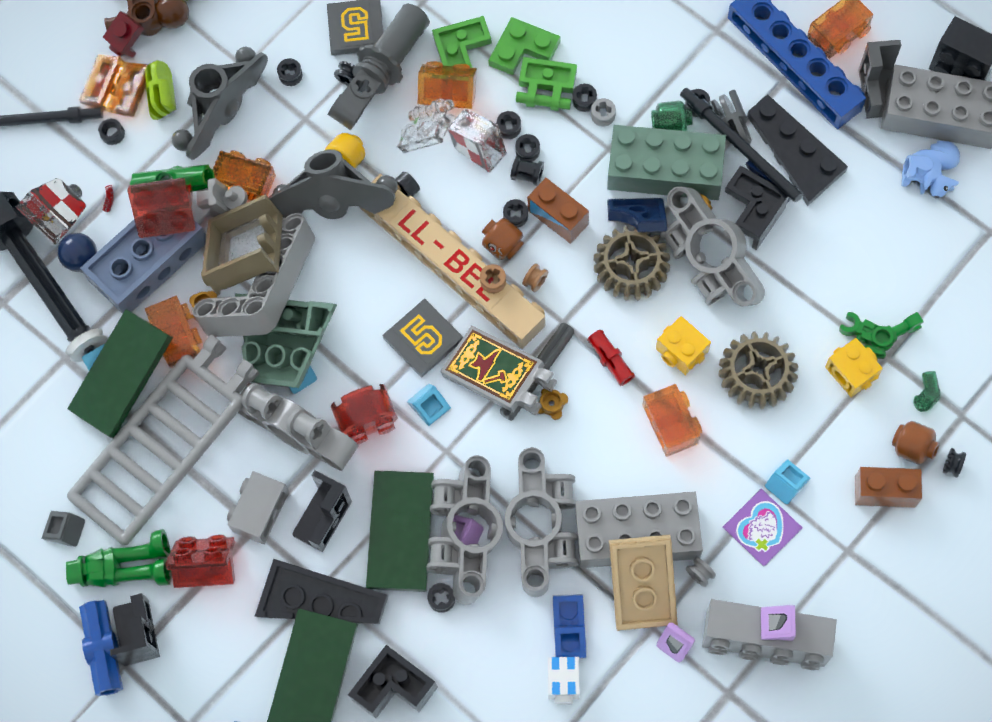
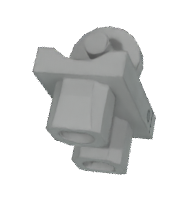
M216 178L208 180V188L197 191V206L202 210L209 208L212 217L243 205L248 199L247 192L242 187L233 186L227 188Z

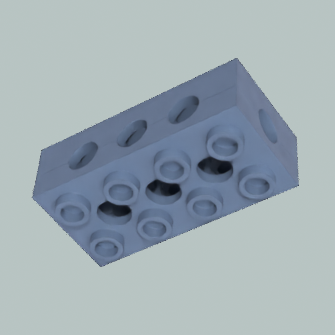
M164 192L80 269L87 280L122 314L125 309L132 312L206 244V234L203 228Z

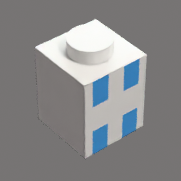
M548 657V699H555V704H573V699H579L580 696L579 657Z

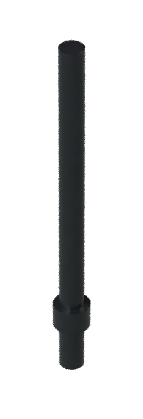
M684 88L681 91L680 96L693 108L692 111L700 119H705L721 135H726V139L792 201L798 202L802 198L803 194L714 113L712 106L705 99L700 100L688 88Z
M80 106L68 107V110L0 115V126L69 121L70 124L82 123L86 119L103 118L102 107L81 109Z

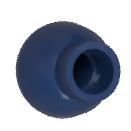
M72 233L65 236L60 241L57 249L58 259L62 266L73 272L81 273L83 272L80 267L97 253L95 242L89 236L82 233Z

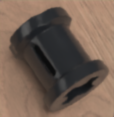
M517 155L511 169V180L515 181L518 178L533 182L534 186H538L542 178L544 162L539 161L535 163L523 160L521 156Z

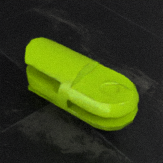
M153 61L145 68L146 92L150 117L153 120H159L177 109L171 70L163 61Z

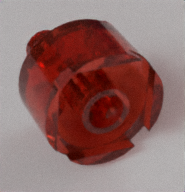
M379 384V390H374L372 385L352 391L340 397L342 401L340 405L336 407L335 402H333L330 406L339 431L352 438L357 444L367 441V435L377 431L379 435H383L395 429L394 422L397 421L398 416L384 384Z

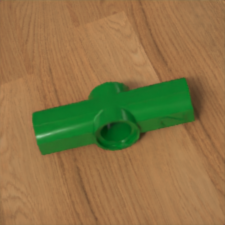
M209 164L189 167L174 166L169 169L133 173L130 187L131 192L136 197L161 195L164 192L171 196L175 193L208 188V180L215 178L214 170L209 167Z

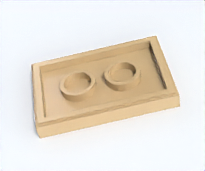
M660 535L609 540L617 631L667 626L669 622L678 625L671 536Z

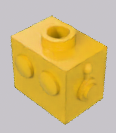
M682 316L671 326L668 325L663 330L664 333L657 339L656 350L662 354L661 358L672 368H678L684 375L693 369L696 364H701L704 361V356L709 352L711 341Z
M857 338L842 348L838 347L833 352L834 354L828 358L825 368L851 398L861 390L870 388L872 386L871 383L879 378L883 369L877 362L878 359L875 353L870 348H865Z

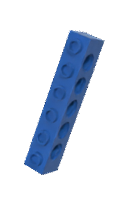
M735 0L730 4L728 19L837 130L862 111L866 101L862 89L857 85H853L846 78L843 70L838 66H834L827 59L825 52L821 48L815 47L808 40L806 33L802 29H797L790 22L788 15L782 10L779 11L772 4L771 0ZM757 17H762L766 20H759ZM779 35V36H782V37H784V38H783V39H778V38H776L775 36ZM793 54H799L803 57L798 58L795 57ZM811 73H819L821 76H814ZM835 91L838 92L840 95H833L830 92Z

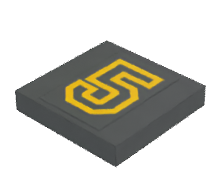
M356 0L327 4L331 55L357 53L360 47H365L366 45L374 46L384 33L380 0Z
M425 298L382 335L383 339L421 378L454 350L463 338Z

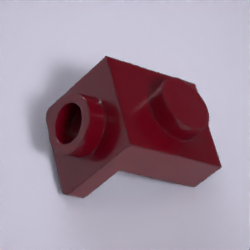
M120 11L102 38L110 44L108 48L118 56L122 57L125 54L134 57L136 52L131 47L144 28L128 14Z

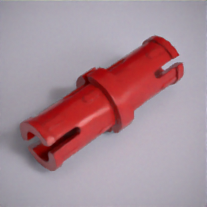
M597 330L588 337L587 341L601 358L600 363L603 367H607L618 381L619 386L626 385L635 377V374L622 359L620 349L614 348L603 330Z

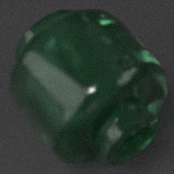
M680 100L660 102L656 105L655 110H651L652 128L687 131V126L693 124L691 109H686L685 104Z

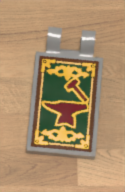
M472 325L440 371L443 377L513 413L520 406L535 416L542 405L537 402L538 397L528 392L533 383L535 382L551 392L557 384V380L552 378L554 376L553 372L544 368L545 365L542 360Z

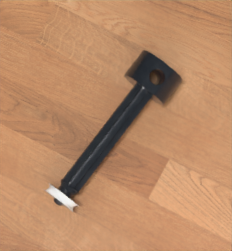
M1 191L0 251L8 249L66 334L67 340L71 343L67 346L65 353L70 356V360L72 362L83 361L82 356L105 344L108 338L103 335L102 329L89 330V325L84 323L27 240L26 236L29 235L34 224L17 208L22 203L14 192Z

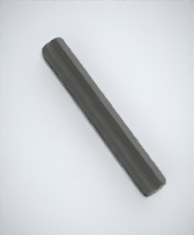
M561 323L537 357L543 361L544 368L547 370L550 369L574 335V329L567 323ZM534 382L528 392L533 393L538 384ZM518 406L514 413L501 407L500 414L512 421L522 407Z

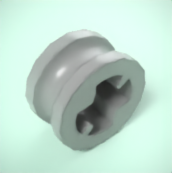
M606 98L596 100L591 107L592 121L602 127L613 123L616 116L615 104ZM601 108L606 109L607 116H601Z
M696 557L693 560L694 565H688L686 571L698 584L706 587L708 579H714L716 574L707 563Z

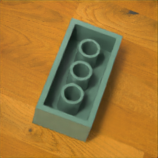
M613 125L607 190L668 195L675 187H689L706 196L709 200H719L726 135ZM683 193L681 197H687V194Z

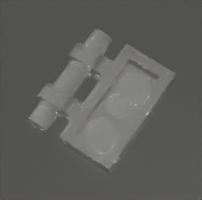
M437 99L432 101L430 105L421 104L415 106L414 110L409 111L408 118L414 122L405 125L402 129L397 148L403 153L442 143L451 122L446 115L448 111L454 108L453 101L451 99Z

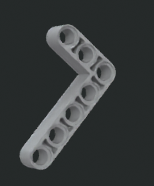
M301 213L291 214L282 222L279 273L268 271L256 276L247 296L206 298L195 304L192 314L207 336L211 334L215 337L264 335L276 327L315 242V235Z

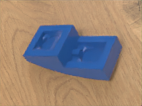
M583 594L552 595L555 657L586 658Z

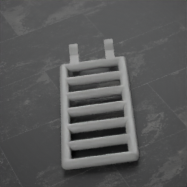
M212 334L206 339L203 349L195 358L188 354L180 358L67 493V498L71 503L122 545H128L239 412L243 407L240 392L259 375L254 366L245 359L239 364L236 373L228 383H225L208 370L207 367L212 361L221 356L227 349ZM187 368L231 401L221 415L217 414L176 382ZM168 391L212 424L202 438L158 405L159 401ZM149 413L193 447L183 461L138 427ZM130 436L174 470L163 484L120 450ZM111 459L115 460L155 493L144 508L101 473V470ZM92 481L135 516L134 520L125 530H122L81 495Z

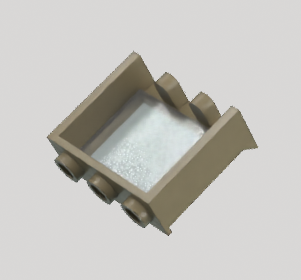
M266 194L208 220L201 277L203 282L210 286L217 295H220L223 289L235 286L265 272L279 273L283 215Z

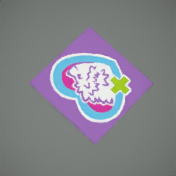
M762 489L723 526L762 566H765L803 528Z

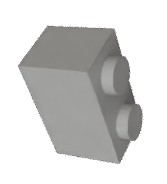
M253 471L250 478H245L241 485V497L237 505L233 504L227 515V521H229L227 525L232 532L265 545L289 494V490L284 483Z

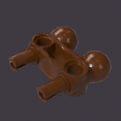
M127 0L128 11L126 14L144 28L141 34L145 36L157 34L163 26L168 29H176L183 26L188 20L189 8L184 0ZM116 16L104 19L106 30L110 27Z

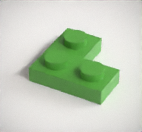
M484 16L432 30L433 39L447 81L473 74L467 50L492 44Z
M511 17L488 60L489 66L514 75L524 54L537 59L551 61L561 42V36Z

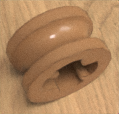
M535 263L525 275L522 285L526 287L530 285L531 290L537 292L545 282L549 271L546 269L540 270V265Z
M491 264L482 269L480 272V283L483 290L495 294L504 289L506 274L502 267ZM492 274V277H494V274H497L498 283L494 284V281H492V284H489L488 275Z

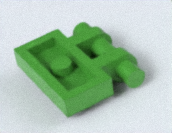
M523 57L519 86L528 87V93L517 91L516 102L524 103L526 107L532 108L538 105L550 107V110L559 111V109L570 110L571 99L561 98L562 92L573 94L577 64ZM537 90H550L553 93L552 96L539 95Z

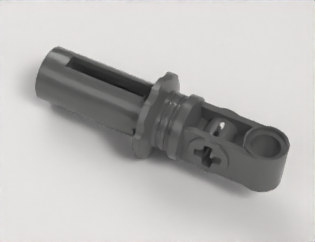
M404 4L374 46L366 45L359 48L357 51L359 63L352 70L354 78L345 91L336 99L327 114L351 131L375 94L384 93L388 85L400 83L403 79L401 62L430 24L427 14L422 9L413 4Z

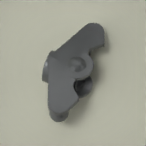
M241 47L235 54L236 63L225 65L204 64L197 67L189 77L190 94L187 104L192 107L195 134L192 136L188 130L184 129L173 133L172 145L177 150L186 151V156L191 160H195L210 146L218 127L228 124L237 114L242 103V96L246 90L257 84L268 62L266 54L260 52L256 55L251 47Z
M324 150L308 158L304 165L305 170L287 185L281 184L276 186L272 195L268 197L283 215V218L294 213L302 214L304 210L313 209L324 218L338 219L347 213L349 206H359L373 214L391 207L396 199L395 193L397 192L398 184L395 178L388 175L381 176L376 183H372L344 160L339 151Z

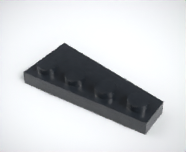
M768 94L748 111V119L765 144L770 146L774 152L775 159L779 165L782 164L792 184L803 194L802 199L807 206L847 171L848 166Z
M273 559L254 617L296 619L299 608L353 623L380 624L389 595Z

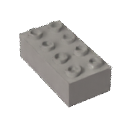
M895 64L887 80L880 129L991 149L992 82Z
M696 491L575 501L580 568L611 566L609 540L660 535L671 536L673 561L691 560L696 557L701 558L703 547Z
M711 599L706 611L702 647L709 648L708 652L716 655H727L728 651L739 653V657L746 660H757L759 656L770 658V663L777 665H788L789 662L801 663V668L819 670L820 667H825L833 657L837 619L795 612L796 636L793 641L761 640V607Z

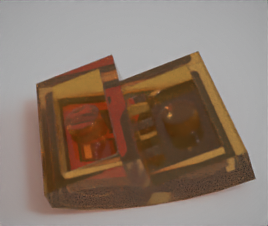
M97 54L78 101L93 108L102 107L103 111L134 117L146 88L145 68L148 64L125 62L120 56Z

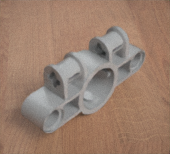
M689 187L673 188L668 193L667 204L677 220L667 227V231L661 232L659 236L662 240L665 239L672 248L675 259L687 255L689 262L697 270L701 271L691 280V283L694 286H698L706 298L704 301L706 305L715 303L726 294H729L732 300L740 306H752L761 303L765 296V289L744 259L747 244L745 235L740 227L732 221L717 219L695 189ZM683 193H686L688 197L685 207H682L680 204V197ZM715 225L723 227L725 229L723 231L724 234L732 240L730 256L724 258L721 261L722 265L718 267L709 265L706 262L705 254L700 252L702 236L712 231V227ZM747 285L753 291L750 300L744 297V289Z
M248 383L241 392L243 407L238 412L240 415L273 433L294 449L304 454H311L340 471L344 469L359 447L352 438L329 426L325 420L314 417L304 408L286 398L267 392L257 383Z
M529 447L524 449L518 458L519 494L510 501L506 508L505 527L509 540L515 547L521 550L523 590L531 597H540L548 590L550 568H571L579 565V560L575 558V541L578 540V535L570 532H561V510L575 508V500H573L575 476L571 474H545L544 454L537 448ZM529 459H535L540 465L536 469H528L524 466V463ZM561 488H564V496H561ZM539 504L548 508L552 512L553 529L549 535L543 539L532 537L528 540L517 535L513 529L516 528V517L513 516L517 510L524 505L539 507ZM564 545L566 546V555L563 554ZM532 575H539L544 579V582L539 587H532L527 583V580Z
M479 455L468 458L459 472L458 480L437 479L431 483V488L434 490L433 505L430 506V512L434 515L446 516L442 523L441 537L428 539V546L431 547L427 571L453 575V596L459 603L464 605L474 603L485 590L487 555L499 542L503 533L501 515L490 503V463L486 458ZM469 468L477 469L481 477L471 475ZM463 512L473 516L480 515L489 525L487 539L490 542L483 547H479V544L465 545L454 533L456 531V522H453L454 516ZM463 582L471 583L475 588V593L465 591Z

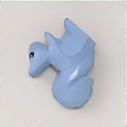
M937 141V143L931 144V150L924 149L913 155H908L903 165L901 186L906 187L911 181L920 182V194H924L925 190L930 187V192L934 198H941L948 191L954 190V186H957L959 182L943 176L941 170H950L956 167L960 160L957 146L950 141Z

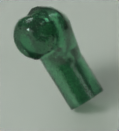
M927 371L921 374L924 390L913 399V404L918 411L925 412L931 410L941 398L936 371Z

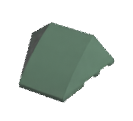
M235 293V297L247 296V294ZM288 300L276 327L271 332L264 335L243 336L244 344L241 346L243 359L252 364L259 372V375L252 382L299 388L308 372L314 354L337 304Z

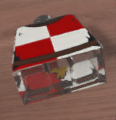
M468 109L463 110L457 117L448 114L443 119L442 128L449 132L454 148L490 173L506 155L507 152L500 129L495 122Z
M55 178L31 189L17 204L16 208L46 238L56 245L72 228L86 208V204L81 199L82 190L78 185L70 184L68 186L61 179Z

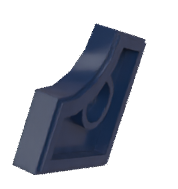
M635 198L607 200L608 221L628 223L634 226L638 232L667 231L664 199Z

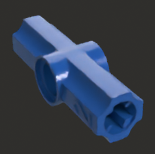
M105 600L86 602L84 605L79 606L85 637L82 639L84 657L87 664L90 665L95 695H112L123 690L118 661L110 655V649L119 647L118 640L111 628L107 602Z

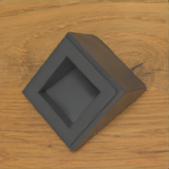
M51 511L41 539L76 547L85 524V519L70 512Z

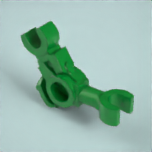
M848 312L846 319L853 322L854 326L846 327L841 324L839 332L845 336L856 335L860 342L869 344L864 347L870 348L877 356V359H884L886 357L885 351L892 348L893 344L897 341V337L921 329V324L924 321L919 313L916 312L904 319L902 323L891 328L890 325L879 326L867 319L861 322L857 314Z

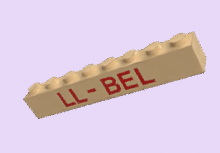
M379 174L372 183H376L383 175ZM399 185L395 193L396 199L391 207L376 214L359 207L519 348L523 349L545 327V312L542 307L536 302L530 303L525 299L523 292L515 284L509 285L506 282L504 289L495 294L484 291L480 283V272L487 265L482 262L483 259L480 254L473 248L468 250L455 232L452 230L446 231L434 214L424 212L421 209L420 203L413 196L407 197L401 192ZM492 274L488 275L489 284H492V281H494V284L498 283L497 274H494V277H492Z

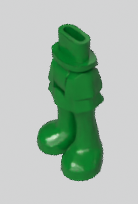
M164 529L156 530L151 533L149 543L126 548H113L112 546L106 550L101 548L86 556H78L77 560L67 561V584L80 583L82 587L91 585L105 588L107 585L116 586L126 581L154 580L159 586L170 585L172 581V566L167 559L171 557L167 534ZM159 559L151 564L121 568L120 564L131 561Z

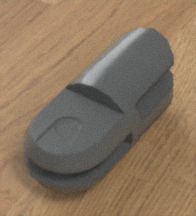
M736 90L729 91L732 103L725 94L719 96L721 106L715 99L712 100L711 104L715 113L750 145L752 139L746 126L748 119Z

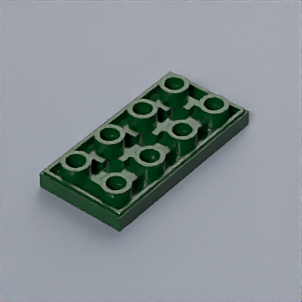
M125 309L67 409L105 435L114 438L173 337L135 313Z
M374 471L366 588L371 590L427 592V564L429 563L430 550L428 539L431 535L432 519L430 506L433 503L431 483L434 480V473Z
M298 608L267 722L333 721L358 628L357 623Z

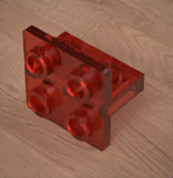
M184 178L133 184L127 187L140 238L195 230L196 224L192 211L191 184L186 185Z
M218 534L207 539H196L195 537L188 536L175 541L166 561V570L172 571L174 588L234 584L235 573L232 550L235 544L234 537Z

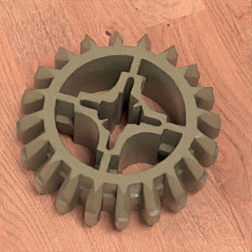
M625 225L623 233L614 229L612 237L608 235L603 237L604 244L599 243L597 245L598 253H595L593 261L596 263L593 270L595 273H598L597 281L599 283L605 282V292L614 289L613 296L615 298L620 293H623L624 300L627 301L630 295H634L635 299L639 301L641 293H644L649 298L652 294L651 289L656 291L661 289L660 282H666V273L670 271V264L667 263L670 261V254L665 252L666 244L659 243L660 237L658 234L650 237V232L641 233L636 228H634V231H629V228ZM623 247L625 248L623 254L615 256V259H610L614 252ZM635 247H639L645 251H639ZM629 254L631 261H634V264H636L635 272L633 271V266L629 265ZM655 266L649 275L639 279V274L642 271ZM618 274L625 275L629 280L619 277Z
M754 331L751 334V339H748L743 334L740 336V343L733 339L730 343L731 349L725 348L723 351L725 358H721L719 361V366L722 369L719 370L718 375L720 378H724L721 384L722 388H730L728 391L729 398L738 395V405L742 404L744 400L749 401V409L753 408L755 402L759 404V408L762 410L765 409L766 401L772 407L777 405V399L785 401L787 398L786 392L792 393L794 389L792 383L798 379V375L794 373L798 370V364L792 362L795 354L786 353L789 348L788 343L779 346L780 338L777 336L773 341L768 340L769 334L767 332L763 334L762 338H758V334ZM758 352L765 353L771 357H763ZM746 355L747 366L742 368L741 372L736 373V361L741 356ZM759 367V369H763V374H758V371L755 373L753 368ZM780 368L781 380L772 387L770 384V374L774 373L775 369ZM745 384H754L758 389L751 388Z

